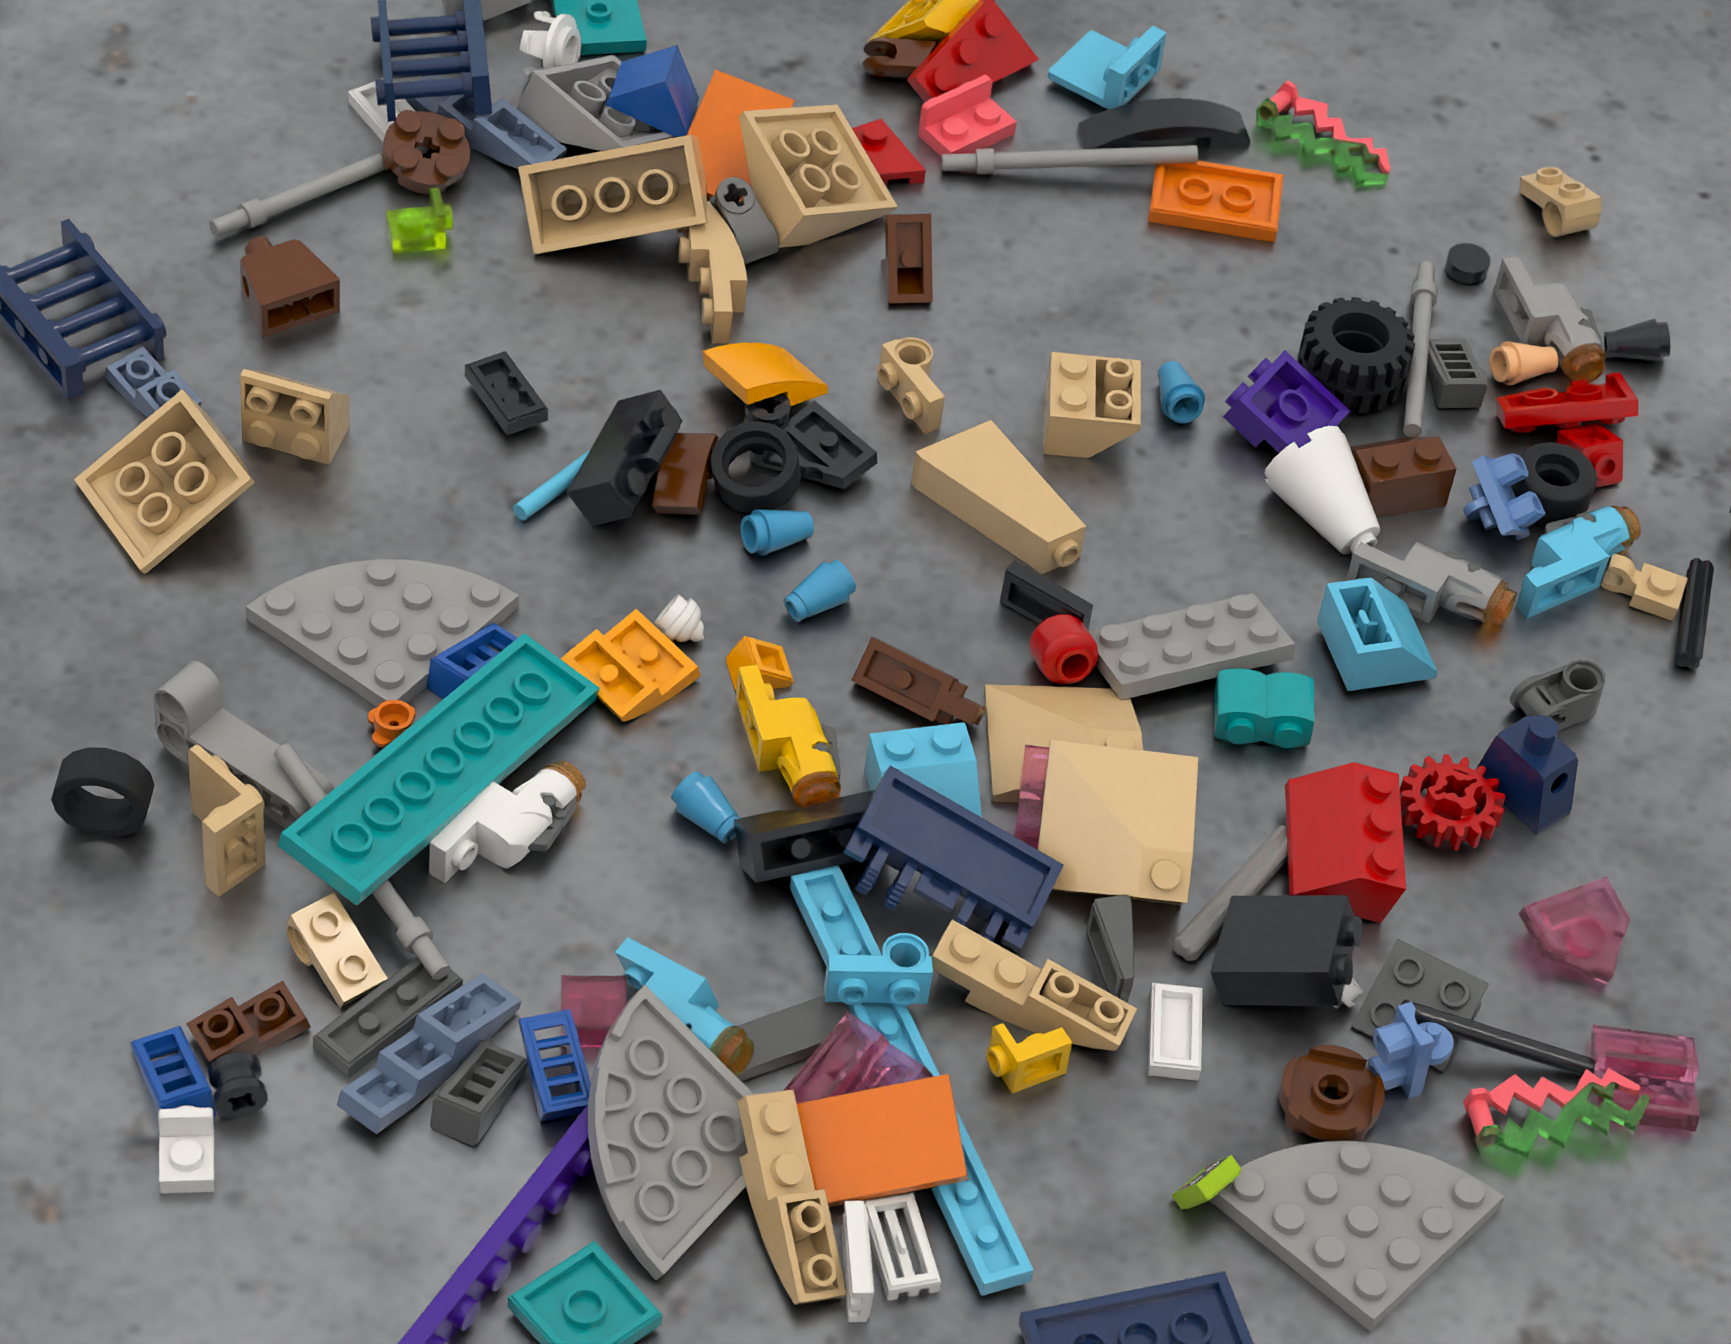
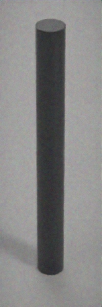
M1405 999L1401 1005L1411 1001ZM1412 1002L1416 1008L1415 1019L1418 1025L1427 1022L1437 1023L1445 1027L1452 1036L1579 1076H1583L1586 1069L1591 1073L1594 1071L1595 1059Z

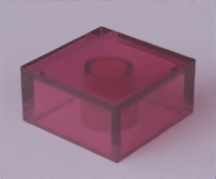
M561 975L560 1011L571 1009L581 1047H601L610 1027L627 1004L626 976ZM560 1026L561 1036H563L562 1026Z

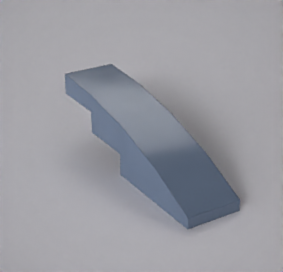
M440 75L423 76L418 81L444 78ZM464 95L405 99L415 111L433 112L446 118L457 119L465 128L464 135L469 142L470 148L517 169L519 166L560 159L567 151V148L504 98H501L495 104L491 103L492 114L475 115L473 98L465 99Z
M483 973L417 1014L413 1031L381 1050L378 1054L375 1068L340 1090L337 1106L375 1134L379 1133L415 1107L451 1077L482 1040L488 1042L520 1008L522 1000Z

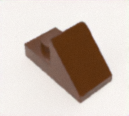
M931 214L885 215L886 259H881V267L887 302H933Z

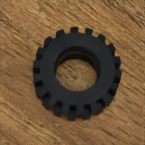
M1342 297L1334 299L1333 304L1324 302L1318 306V311L1313 310L1305 323L1297 362L1349 410H1357L1358 413H1368L1371 408L1376 411L1385 409L1386 403L1392 405L1404 390L1415 349L1413 331L1407 329L1408 322L1403 317H1396V311L1390 307L1384 308L1379 306L1380 302L1373 300L1366 302L1358 297L1345 300Z

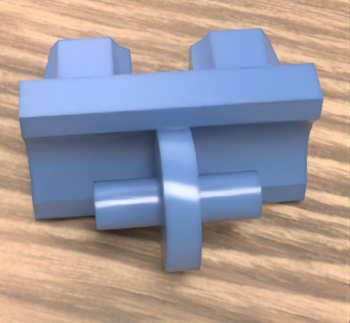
M1512 453L1497 459L1483 455L1473 460L1472 463L1481 484H1476L1469 488L1473 501L1463 509L1468 520L1481 518L1485 530L1498 526L1501 535H1514L1516 540L1531 535L1528 526L1543 517L1545 511L1540 499L1533 492L1529 491L1515 498L1511 485L1527 478L1529 473L1523 458Z
M1412 1001L1397 1007L1394 1023L1375 1029L1373 1041L1379 1055L1368 1058L1367 1068L1372 1071L1375 1078L1377 1073L1380 1075L1385 1091L1401 1086L1408 1099L1422 1094L1429 1065L1445 1062L1452 1053L1454 1043L1451 1033L1440 1024L1427 1022L1418 1025L1415 1019L1416 1008Z

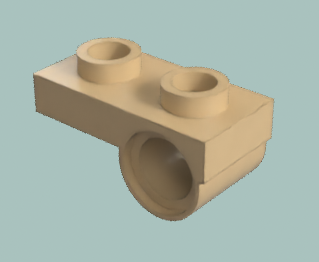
M1555 167L1540 168L1535 174L1520 177V193L1543 207L1544 224L1547 231L1553 237L1597 227L1600 219L1602 197L1586 188L1583 183L1575 181L1564 174L1561 169Z
M914 337L900 340L895 339L884 343L881 348L880 363L877 367V376L881 386L893 394L901 404L904 414L909 419H913L924 434L940 429L945 396L930 379L933 358L932 347L926 341Z
M335 892L290 915L287 920L286 931L293 951L302 963L307 966L314 965L339 1008L372 992L388 979Z

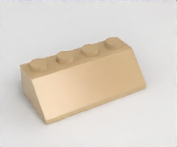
M681 136L518 167L534 254L708 223L706 178L697 136Z

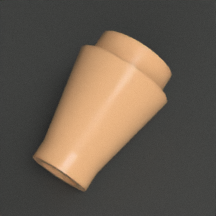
M1509 341L1503 342L1499 347H1495L1489 359V367L1493 378L1506 385H1514L1544 373H1553L1558 366V355L1553 347H1540Z

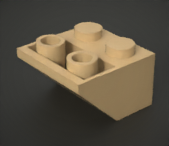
M1051 352L1044 392L1043 454L1090 458L1140 431L1141 360Z
M243 369L240 374L242 441L330 465L349 429V395L263 371Z

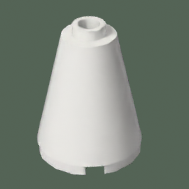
M1326 426L1308 433L1312 440L1301 448H1298L1296 443L1293 442L1273 458L1264 472L1267 477L1265 481L1268 483L1269 488L1341 554L1348 555L1354 553L1361 542L1371 547L1377 544L1376 537L1381 529L1347 438L1338 426Z

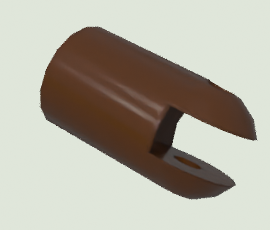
M885 37L874 38L868 41L863 48L864 53L871 57L866 58L862 64L864 69L873 76L907 79L935 49L936 41Z

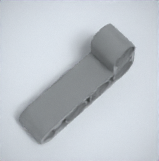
M191 661L155 691L156 732L159 740L169 752L188 765V749L196 744L201 746L211 756H219L237 779L244 785H252L260 793L265 804L263 814L285 829L311 809L274 757V752L280 745L222 708L220 682L206 665L198 661ZM303 761L327 795L334 790L332 783L324 774Z

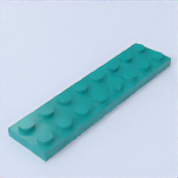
M523 633L281 833L277 846L357 906L424 849L493 781L497 784L503 781L596 700L600 688Z

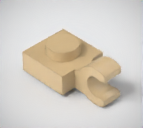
M1613 554L1601 586L1611 592H1620L1632 596L1629 604L1631 607L1673 621L1688 578L1647 563H1643L1641 570L1638 571L1629 558Z

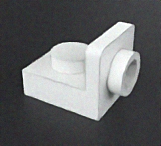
M180 1106L175 1109L159 1110L160 1194L214 1192L213 1109Z

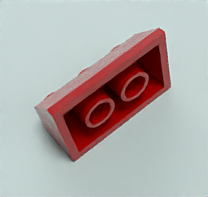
M1352 762L1289 779L1285 784L1289 894L1348 895L1354 916L1382 923L1406 890L1399 774Z

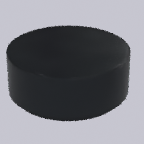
M1460 243L1454 245L1449 250L1445 269L1456 281L1466 284L1478 283L1486 278L1491 259L1487 251L1482 247L1471 243Z

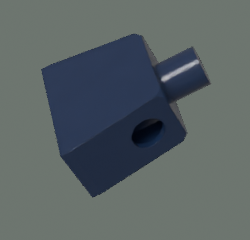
M1544 715L1526 716L1495 736L1477 766L1483 765L1486 767L1484 775L1486 780L1491 778L1499 780L1496 792L1505 794L1503 805L1536 835L1571 813L1578 766L1576 754L1557 737L1558 724L1552 718Z

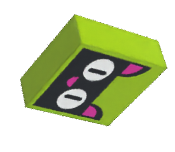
M1229 1155L1206 1165L1171 1195L1182 1210H1188L1213 1198L1238 1177L1242 1169L1233 1156Z

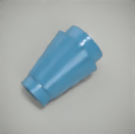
M1170 361L1164 363L1158 370L1162 411L1175 422H1191L1202 413L1205 394L1179 362Z
M756 509L751 515L745 516L741 522V537L745 548L750 553L757 552L761 556L811 538L814 532L813 520L808 511Z
M840 561L822 562L783 599V602L790 616L795 621L800 622L805 618L847 603L850 599L849 595L856 591V584L849 570Z
M695 771L687 776L676 787L671 796L672 801L677 804L676 811L715 838H718L723 844L729 842L736 836L734 819L739 818L738 814L712 776L705 777L700 771Z

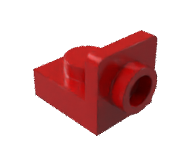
M1598 423L1557 431L1558 444H1564L1580 451L1591 461L1596 471V487L1620 483L1623 480V440Z

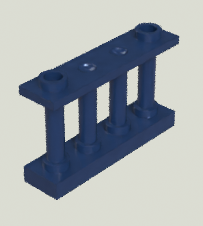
M377 0L379 16L370 17L373 43L381 42L384 79L375 80L377 105H386L388 122L396 120L395 100L464 95L465 99L473 98L475 115L492 114L489 69L480 0H463L464 10H455L456 15L388 20L386 0ZM447 32H457L458 34L453 36L390 40V37ZM460 52V56L402 61L391 60L394 57ZM462 73V77L393 83V79Z
M70 219L61 221L63 246L10 268L6 265H0V320L66 399L69 400L84 393L83 373L86 372V367L138 344H141L157 362L164 359L163 339L166 338L167 332L161 317L157 313H151L98 253L90 236L85 232L81 233ZM68 263H71L80 273L79 276L33 295L29 292L24 293L17 285ZM91 290H94L104 301L57 322H54L52 319L47 320L40 312ZM116 316L127 328L79 350L76 347L71 348L64 340V338Z

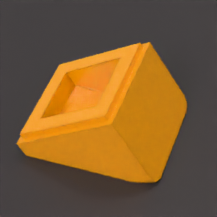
M744 636L726 657V664L735 691L737 689L738 670L742 666L758 664L763 682L770 683L773 689L790 687L794 683L782 646Z

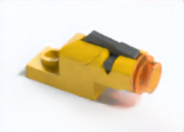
M758 664L739 667L736 702L758 771L779 769L790 787L795 804L799 807L828 802L829 799L838 798L841 792V770L835 728L820 724L816 711L806 698L792 697L775 700L772 685L763 682Z

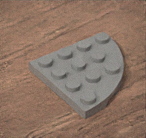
M375 559L333 565L286 581L247 605L246 620L378 707V705L388 700L410 702L427 687L431 658L492 623L499 625L519 608V595L499 583L456 567L406 559Z
M643 985L620 1011L598 1053L591 1078L588 1099V1137L597 1184L607 1210L621 1237L637 1260L655 1280H658L746 1187L740 1157L747 1154L748 1150L737 1101L745 1096L754 1094L646 985Z
M1331 1141L1298 1145L1275 1151L1250 1161L1241 1167L1242 1170L1238 1177L1209 1201L1362 1326L1371 1331L1500 1209L1504 1196L1458 1167L1422 1153L1380 1143Z

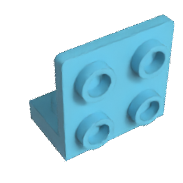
M1152 26L1140 38L1135 37L1127 48L1090 30L1049 69L1048 79L1107 109L1125 105L1160 71L1167 32Z

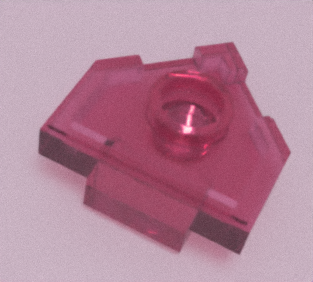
M1607 876L1524 906L1518 913L1542 957L1605 984L1613 978L1618 961L1616 959L1622 939L1626 935L1630 918Z

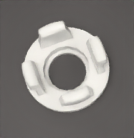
M546 11L535 12V19L550 23L549 31L523 30L519 51L543 59V69L577 63L580 56L581 35L577 29L575 19L567 14H560L556 18H552ZM526 67L523 73L531 78L533 71L543 69Z

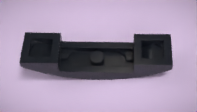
M1186 98L1154 99L1118 106L1078 123L1077 129L1084 149L1129 148L1130 142L1205 137L1209 149L1249 147L1251 141L1240 112L1219 103Z

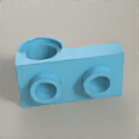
M899 933L885 941L882 955L828 954L824 982L825 1002H843L849 1005L860 1003H894L902 1006L927 1004L933 967L932 956H929L926 943L916 935Z

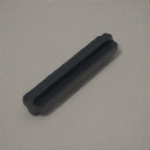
M1694 558L1690 561L1686 573V578L1688 579L1683 595L1675 661L1679 667L1687 666L1691 670L1699 667L1700 660L1703 658L1714 566L1709 560L1702 561L1699 558Z

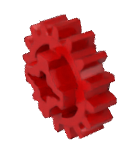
M1449 754L1443 755L1441 763H1436L1434 759L1427 756L1422 767L1412 764L1408 776H1403L1400 786L1401 811L1406 812L1403 823L1405 826L1416 824L1418 826L1416 837L1419 839L1428 834L1433 836V846L1439 847L1443 840L1450 841L1453 850H1459L1461 841H1466L1472 848H1476L1481 837L1490 840L1493 837L1495 827L1499 828L1505 810L1502 808L1505 794L1496 792L1499 780L1497 778L1486 780L1484 778L1486 767L1483 765L1475 770L1469 768V758L1463 757L1460 763L1456 764L1452 763ZM1426 788V796L1422 797L1421 792ZM1481 807L1482 812L1476 815V808Z

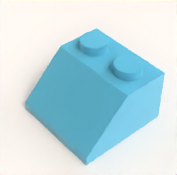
M965 722L869 734L864 773L870 791L876 790L884 772L891 765L982 818L977 760Z

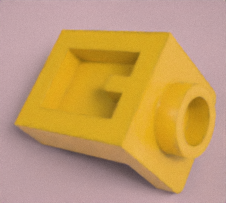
M1001 1023L992 1027L990 1045L986 1050V1058L992 1073L996 1077H1002L1013 1094L1066 1074L1072 1041L1061 1027L1045 1034L1036 1033L1030 1035L1017 1044L1006 1026Z

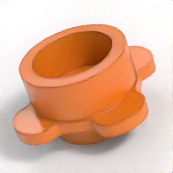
M388 700L378 705L377 708L372 709L368 713V722L373 725L375 731L372 734V742L378 747L385 748L414 724L416 717L415 708L401 700Z

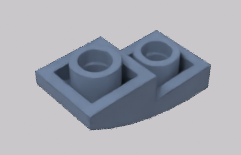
M144 347L106 367L105 378L146 417L151 416L182 389L199 406L202 405V400L176 370L172 369L166 373Z

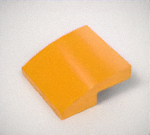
M735 343L702 351L704 367L747 405L784 393L790 400V406L828 393V385L783 347L765 343Z
M637 609L605 635L597 629L594 630L560 658L600 688L597 698L622 722L649 712L674 697L701 676L698 666Z

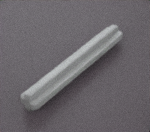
M1287 826L1278 827L1176 936L1173 949L1177 955L1182 956L1186 961L1196 960L1221 933L1231 896H1255L1288 860Z

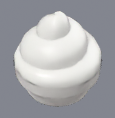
M679 594L676 595L654 622L670 641L686 642L690 639L693 642H699L704 639V625L700 620L701 610L691 598L686 601Z

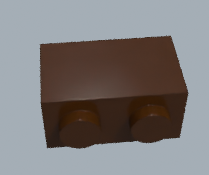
M1439 436L1406 437L1350 447L1376 518L1445 507L1447 505L1457 468Z

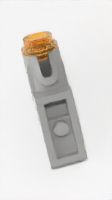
M1519 256L1502 258L1494 291L1521 343L1540 347H1553L1557 352L1558 363L1564 374L1568 378L1573 379V381L1585 379L1590 383L1598 379L1605 370V353L1592 311L1579 307L1573 294L1565 284L1535 285L1532 274L1527 273Z
M1361 542L1353 553L1346 581L1371 577L1406 602L1412 616L1427 623L1430 622L1441 606L1462 617L1471 620L1476 619L1488 626L1492 622L1502 626L1508 618L1517 597V592L1509 589V583L1503 581L1502 577L1486 571L1476 564H1471L1452 551L1440 553L1418 542L1415 543L1403 561Z

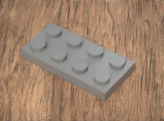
M1254 593L1235 595L1221 601L1203 605H1192L1186 609L1149 615L1143 619L1121 624H1110L1100 629L1089 631L1097 643L1099 652L1096 667L1121 700L1216 678L1218 671L1225 669H1254L1294 659L1295 652L1293 640Z

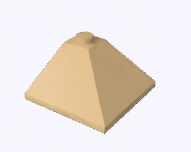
M838 105L743 111L740 114L739 121L752 189L767 219L770 220L776 230L779 248L812 244L890 214L898 207Z
M183 389L74 479L134 563L144 574L149 572L255 483L234 448L214 421Z
M985 684L984 700L985 707L987 708L985 714L992 802L1043 803L1050 740L1143 750L1142 732L1131 699L1121 700L1112 688Z
M1050 740L1038 850L1064 865L1052 890L1105 897L1129 895L1131 900L1172 905L1188 903L1194 845L1198 757Z

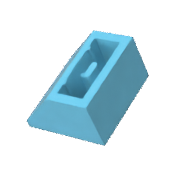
M1371 577L1327 583L1317 622L1347 691L1434 679L1437 677L1438 671L1406 602Z

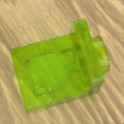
M439 188L430 189L429 207L386 210V226L392 252L404 253L445 249L446 230H453V215L450 203L443 204Z

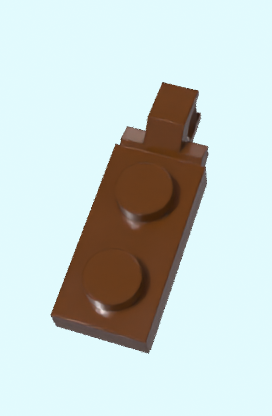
M871 637L851 679L853 682L932 722L951 724L955 716L971 725L976 724L979 726L987 709L964 697L968 686L959 682L958 678L875 637Z

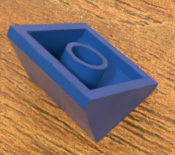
M675 45L621 62L606 105L674 137L687 136L699 96L680 50Z

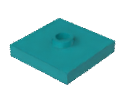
M551 0L554 18L560 14H567L575 19L577 29L581 35L580 55L646 51L647 39L637 0Z
M595 1240L508 1296L507 1306L540 1344H634L662 1325L663 1316Z

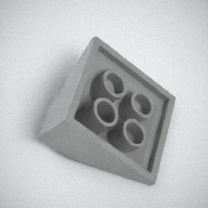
M614 55L533 71L516 108L558 142L600 151L676 138L606 105L621 65V61Z

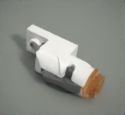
M559 760L554 764L545 765L535 777L516 788L513 792L508 791L493 781L430 842L429 874L446 883L459 869L462 871L467 869L474 861L477 853L492 863L508 869L521 861L531 850L547 851L562 828L566 826L576 810V805L582 799V792L586 787L583 775L571 763Z

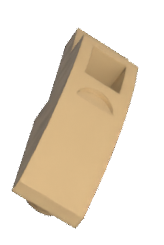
M707 200L708 223L676 229L677 233H684L685 237H679V263H687L688 280L699 281L700 294L708 295V298H703L702 324L710 325L712 344H730L733 312H745L748 280L745 263L731 229L719 212Z
M954 920L950 921L932 954V967L934 971L970 990L965 1002L992 1016L1034 1033L1045 1034L1062 1027L1072 1041V1044L1116 1051L1137 1011V1008L1049 959L1040 969Z
M794 1090L748 1095L739 1099L737 1103L748 1150L747 1154L740 1157L744 1180L762 1239L784 1288L794 1305L846 1296L847 1291L825 1189H814Z

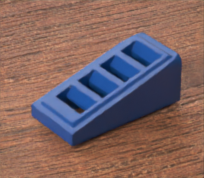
M495 623L490 624L431 658L427 688L444 699L499 654L487 647L488 645L501 652L515 641L517 637Z
M571 1009L519 1018L518 1022L540 1122L581 1114L588 1105L591 1082ZM562 1026L563 1036L536 1040L534 1031ZM566 1046L567 1055L541 1059L539 1051ZM568 1065L571 1067V1074L546 1078L544 1070ZM574 1084L576 1093L551 1097L549 1089Z
M181 1026L130 1042L133 1055L158 1117L159 1110L194 1106L197 1108H212L213 1118L215 1119L216 1111L211 1088ZM178 1051L177 1054H174V1055H171V1056H168V1057H165V1058H162V1059H159V1060H156V1061H153V1062H151V1060H150V1059H154V1058H157V1057H160V1056H163V1055H166V1054H169V1053Z

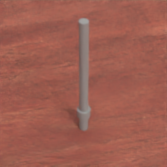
M1196 145L995 153L993 148L975 149V153L942 154L941 165L942 172L976 170V175L994 174V170L1197 163L1198 148Z
M425 146L415 148L422 151V155L433 151ZM381 153L260 201L254 198L239 204L238 210L211 220L209 222L211 232L215 237H220L242 227L252 229L266 223L269 216L384 171L386 168L383 164Z
M1423 261L1418 265L1417 281L1413 283L1411 289V303L1414 306L1412 331L1415 349L1408 373L1404 434L1410 438H1416L1422 433L1432 307L1437 302L1438 287L1434 282L1435 266L1429 261Z
M283 744L276 749L274 757L312 808L327 794L291 744ZM386 880L372 894L397 927V938L408 953H415L434 980L445 977L450 972L451 967L431 941L433 933L421 917L413 916L391 883Z

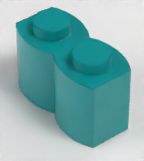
M1241 668L1218 671L1214 691V737L1230 741L1234 744L1264 741L1282 748L1310 745L1315 723L1313 678L1290 672L1265 675L1258 671Z

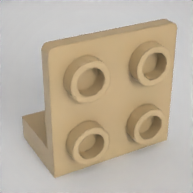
M196 744L188 749L191 810L202 821L205 886L220 897L265 866L266 836L263 815L265 804L256 788L250 784L244 785L230 772L225 762L219 756H211L201 746Z

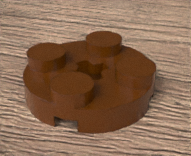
M411 110L402 111L386 131L381 148L383 164L387 171L390 167L392 172L398 176V183L411 191L423 194H437L446 191L448 185L454 184L456 181L458 183L463 178L470 160V146L464 135L465 128L457 119L446 118L437 113L427 111L414 112ZM425 146L432 149L435 153H432L430 158L422 157V151L415 148Z
M1335 1045L1312 1047L1307 1055L1301 1056L1297 1060L1295 1056L1285 1067L1279 1087V1100L1285 1111V1122L1293 1131L1306 1133L1320 1140L1360 1142L1365 1138L1367 1131L1376 1124L1385 1099L1384 1083L1378 1073L1375 1078L1372 1071L1365 1067L1367 1060L1359 1053ZM1327 1086L1337 1088V1095L1343 1098L1332 1100L1325 1097L1322 1093L1326 1091Z

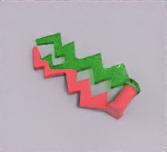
M1287 80L1272 98H1266L1256 109V124L1263 129L1271 128L1276 141L1299 138L1303 155L1332 154L1335 159L1337 173L1352 170L1356 186L1385 184L1387 182L1390 164L1386 148L1373 149L1372 138H1348L1345 134L1342 119L1327 117V103L1298 97L1297 87ZM1292 107H1294V116L1313 114L1316 132L1332 131V138L1315 139L1312 122L1292 124V115L1278 116V114L1282 110L1288 111ZM1361 151L1362 156L1350 157L1349 152ZM1377 162L1383 174L1365 173L1364 165Z
M1608 1068L1602 1079L1586 1069L1576 1089L1573 1091H1568L1544 1077H1541L1536 1086L1532 1088L1514 1074L1490 1092L1484 1087L1471 1089L1463 1104L1468 1118H1471L1476 1134L1475 1140L1481 1155L1494 1153L1502 1147L1528 1158L1537 1135L1564 1148L1574 1124L1578 1121L1585 1122L1606 1136L1611 1120L1635 1132L1650 1097L1647 1094H1643L1630 1112L1613 1103L1614 1089L1636 1096L1639 1094L1640 1086ZM1591 1092L1605 1099L1599 1109L1587 1102ZM1513 1097L1531 1107L1522 1128L1509 1118L1504 1132L1501 1127L1494 1125L1489 1110L1493 1106L1506 1115ZM1547 1097L1562 1108L1556 1122L1540 1114Z

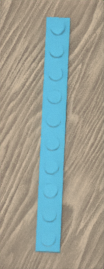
M839 865L791 876L790 890L826 967L828 954L882 955ZM894 1003L845 1004L859 1027V1037L883 1087L939 1076V1072L907 1006ZM956 1110L969 1180L931 1187V1190L979 1292L983 1296L1031 1282L1034 1270Z

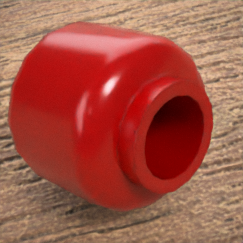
M1057 614L1045 619L1036 627L1029 643L1031 656L1049 681L1059 685H1070L1084 679L1096 666L1099 656L1097 643L1080 619L1069 614Z

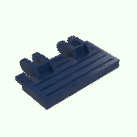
M891 765L884 772L843 851L862 863L871 846L876 847L856 885V891L866 895L877 882L878 873L883 864L889 865L899 872L884 896L883 906L893 911L905 893L915 871H918L921 875L912 891L913 893L948 913L953 910L958 897H963L952 920L966 927L971 914L978 916L986 921L979 935L992 942L1002 922H1007L1008 926L1000 942L1016 952L1022 949L1064 866Z

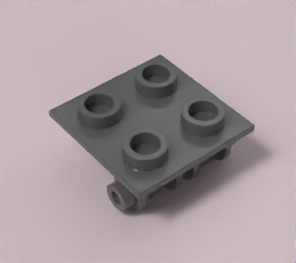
M1397 939L1351 1027L1373 1038L1376 1028L1394 1023L1397 1007L1405 999L1474 1020L1481 1007L1482 1002L1480 1001L1489 983ZM1452 1036L1454 1041L1452 1053L1445 1062L1429 1066L1443 1073L1461 1038Z

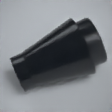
M1654 318L1615 331L1604 332L1603 341L1606 358L1619 357L1659 362L1660 357H1669L1670 333L1667 322H1657Z

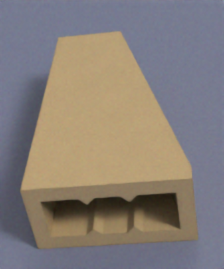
M992 420L915 451L911 484L915 489L1041 574L1060 566H1068L1080 558L1086 525Z

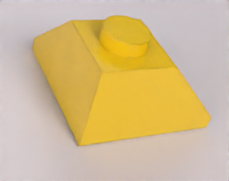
M909 0L868 41L878 37L936 41V48L979 0Z

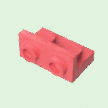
M984 75L925 102L921 108L918 137L940 157L942 154L975 153V149H985L1014 135L1017 121L990 98L993 81L987 75Z

